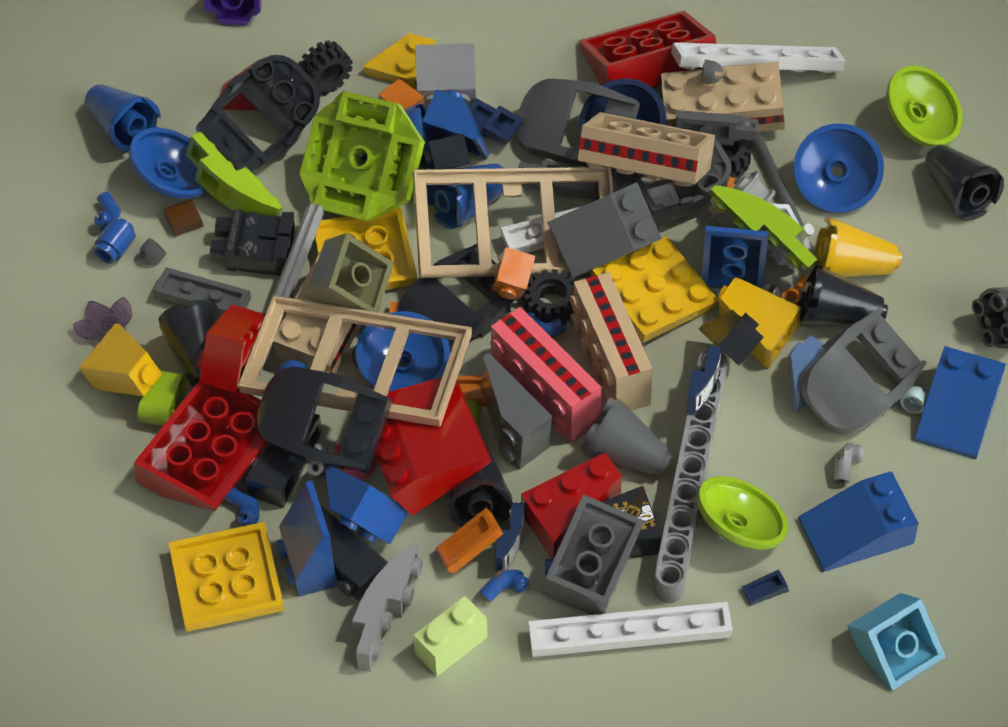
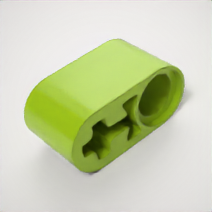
M160 370L162 373L160 378L147 394L141 397L138 407V421L163 426L182 402L186 389V376Z

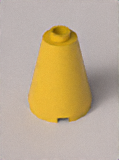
M827 217L824 219V222L828 223L826 228L820 227L814 249V256L817 258L816 261L819 262V266H823L842 277L891 275L894 269L900 267L902 254L898 251L896 244L835 218Z

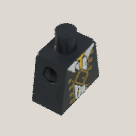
M644 486L637 487L602 502L644 520L630 557L659 554L662 535Z

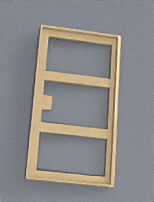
M570 167L414 170L412 178L419 277L495 276L498 264H492L486 184H502L503 197L513 198L522 196L521 184L539 183L545 263H533L530 276L536 272L538 275H542V270L546 269L548 274H552V269H558V275H561L562 271L570 275L565 263H559L558 247L547 224L548 221L555 219L552 183L598 182L600 199L613 193L611 167L601 169ZM473 184L479 265L432 266L426 185ZM592 270L587 271L583 274H591Z
M280 296L272 297L238 384L241 393L263 396L268 383L260 382L258 379L284 312L328 319L310 368L313 370L325 371L343 322L395 330L374 391L385 396L388 394L409 333L452 339L455 342L432 409L425 410L392 404L387 417L441 427L471 339V327ZM338 388L335 394L321 392L317 406L352 412L357 399V393Z

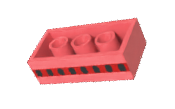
M521 307L491 326L490 345L492 356L552 415L551 425L555 432L559 435H564L571 443L588 432L601 415V386Z

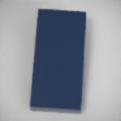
M779 569L742 586V590L751 606L789 592L788 585Z

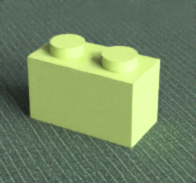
M464 596L413 635L415 655L436 677L488 638L487 617Z

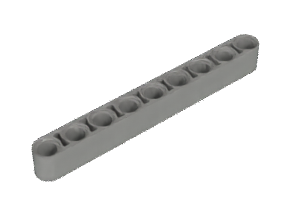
M708 349L701 352L696 371L705 372ZM721 351L720 369L712 392L701 408L694 415L687 414L655 571V594L658 599L666 603L678 601L682 598L685 589L700 512L697 504V493L703 482L706 481L726 379L727 357L723 351ZM676 525H684L686 527L679 528L676 527ZM677 552L680 553V555H672L670 553ZM672 580L675 581V583H666L664 581Z

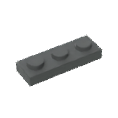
M167 267L154 288L155 298L191 307L190 301L193 300L215 302L220 311V316L221 314L223 315L231 304L247 308L251 300V292L249 290Z

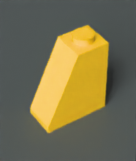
M737 277L732 280L729 286H723L718 295L717 302L720 303L719 316L733 309L741 317L746 312L759 324L756 330L764 338L751 353L764 367L769 369L799 326L801 307Z
M116 323L79 366V369L95 390L145 396L162 375L149 354L120 324Z

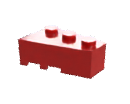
M233 304L223 315L221 314L220 318L206 333L205 347L198 358L197 369H201L199 383L234 393L237 392L238 384L266 314Z
M604 452L521 493V503H524L525 521L551 559H554L582 496L586 495L603 502L620 495L622 475Z

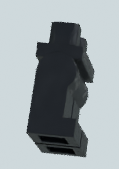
M234 209L232 217H217L215 237L228 238V240H212L210 246L211 260L226 262L227 271H236L238 269L244 272L281 276L294 241V212H282L280 217L265 216L256 212L243 213V210Z

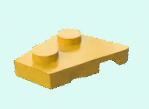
M408 33L365 63L363 66L364 75L393 83L400 78L410 87L416 88L415 45H434L436 40Z

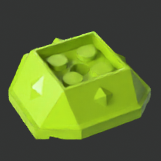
M342 91L335 97V100L314 115L299 174L310 196L311 203L322 206L324 211L372 222L410 201L413 191L412 173L419 168L425 141L400 104ZM365 153H367V161L364 165H362L361 158Z

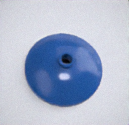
M836 123L814 130L802 141L794 158L793 173L800 193L810 204L830 213H847L861 208L875 196L883 180L884 161L877 143L869 134L858 127ZM832 168H841L842 175L839 177L834 176L831 172Z
M148 128L135 135L128 150L129 160L138 177L147 186L162 195L178 199L195 198L206 192L195 180L197 167L186 156L190 138L166 128Z
M399 311L388 313L432 321L426 316L414 312ZM366 326L358 339L356 346L357 367L363 379L372 388H375L395 330ZM409 333L399 362H406L408 365L405 367L397 366L389 391L443 377L450 356L448 340Z

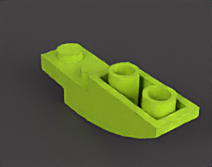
M201 131L191 135L186 156L197 167L195 180L209 194L233 211L236 209L243 210V213L256 212L265 216L281 215L283 206L279 200L262 185L260 179L254 176L247 167L236 171L233 164L223 157L215 145Z
M715 185L708 193L712 197L710 202L721 213L727 211L734 218L732 224L737 229L758 231L761 228L769 232L768 243L775 248L779 245L787 253L785 256L786 260L797 270L801 267L806 271L817 260L795 238L804 228L776 206L757 196L730 187Z

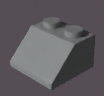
M474 43L415 45L417 92L424 96L426 110L436 89L446 92L447 89L456 91L463 96L465 103L470 106L476 99Z

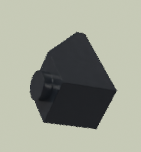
M464 134L429 141L425 146L426 150L422 152L426 169H456L467 167L471 163Z
M733 309L702 324L698 329L717 347H722L721 351L738 365L744 361L764 338L756 330L759 324L746 312L741 317Z

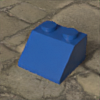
M436 89L422 121L433 139L437 140L464 134L468 152L488 159L490 153L463 96L453 90L447 89L446 92Z
M328 465L326 478L330 510L341 516L338 522L353 531H356L358 527L361 528L358 534L373 543L380 539L391 544L408 511L373 486Z

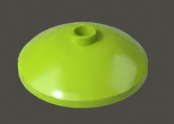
M909 65L898 70L890 78L886 89L887 106L894 123L902 133L916 143L927 147L947 145L957 137L963 122L962 108L955 91L942 76L924 66Z
M716 476L704 481L699 488L697 504L702 517L718 535L727 541L751 550H767L779 546L787 536L789 526L785 513L772 497L755 485L734 477Z

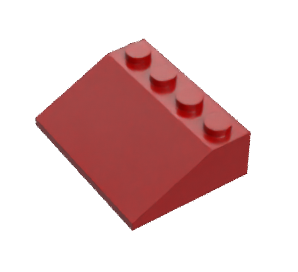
M685 10L579 40V46L601 86L609 81L627 78L642 81L653 89H656L658 85H662V73L690 71L689 69L679 67L671 53L673 43L717 44L716 36ZM697 67L696 69H693V70H700V69H703V67Z
M442 377L389 391L387 397L392 398V404L431 410ZM456 380L441 427L387 418L375 453L391 497L412 516L492 462L458 380Z
M198 381L134 461L136 482L164 498L216 511L267 445L257 427V413L261 399L251 394L241 393L239 388L234 393L199 383Z

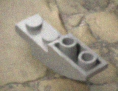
M409 545L388 562L372 581L358 605L352 620L354 638L360 639L356 650L358 669L371 672L374 660H380L383 652L384 641L381 640L383 632H389L393 616L402 617L405 606H411L415 590L412 584L414 578H420L423 568V559L419 558L418 545Z

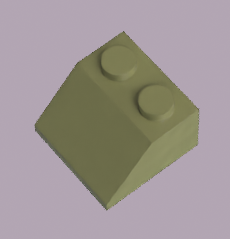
M348 233L325 240L307 295L323 304L379 312L394 262Z

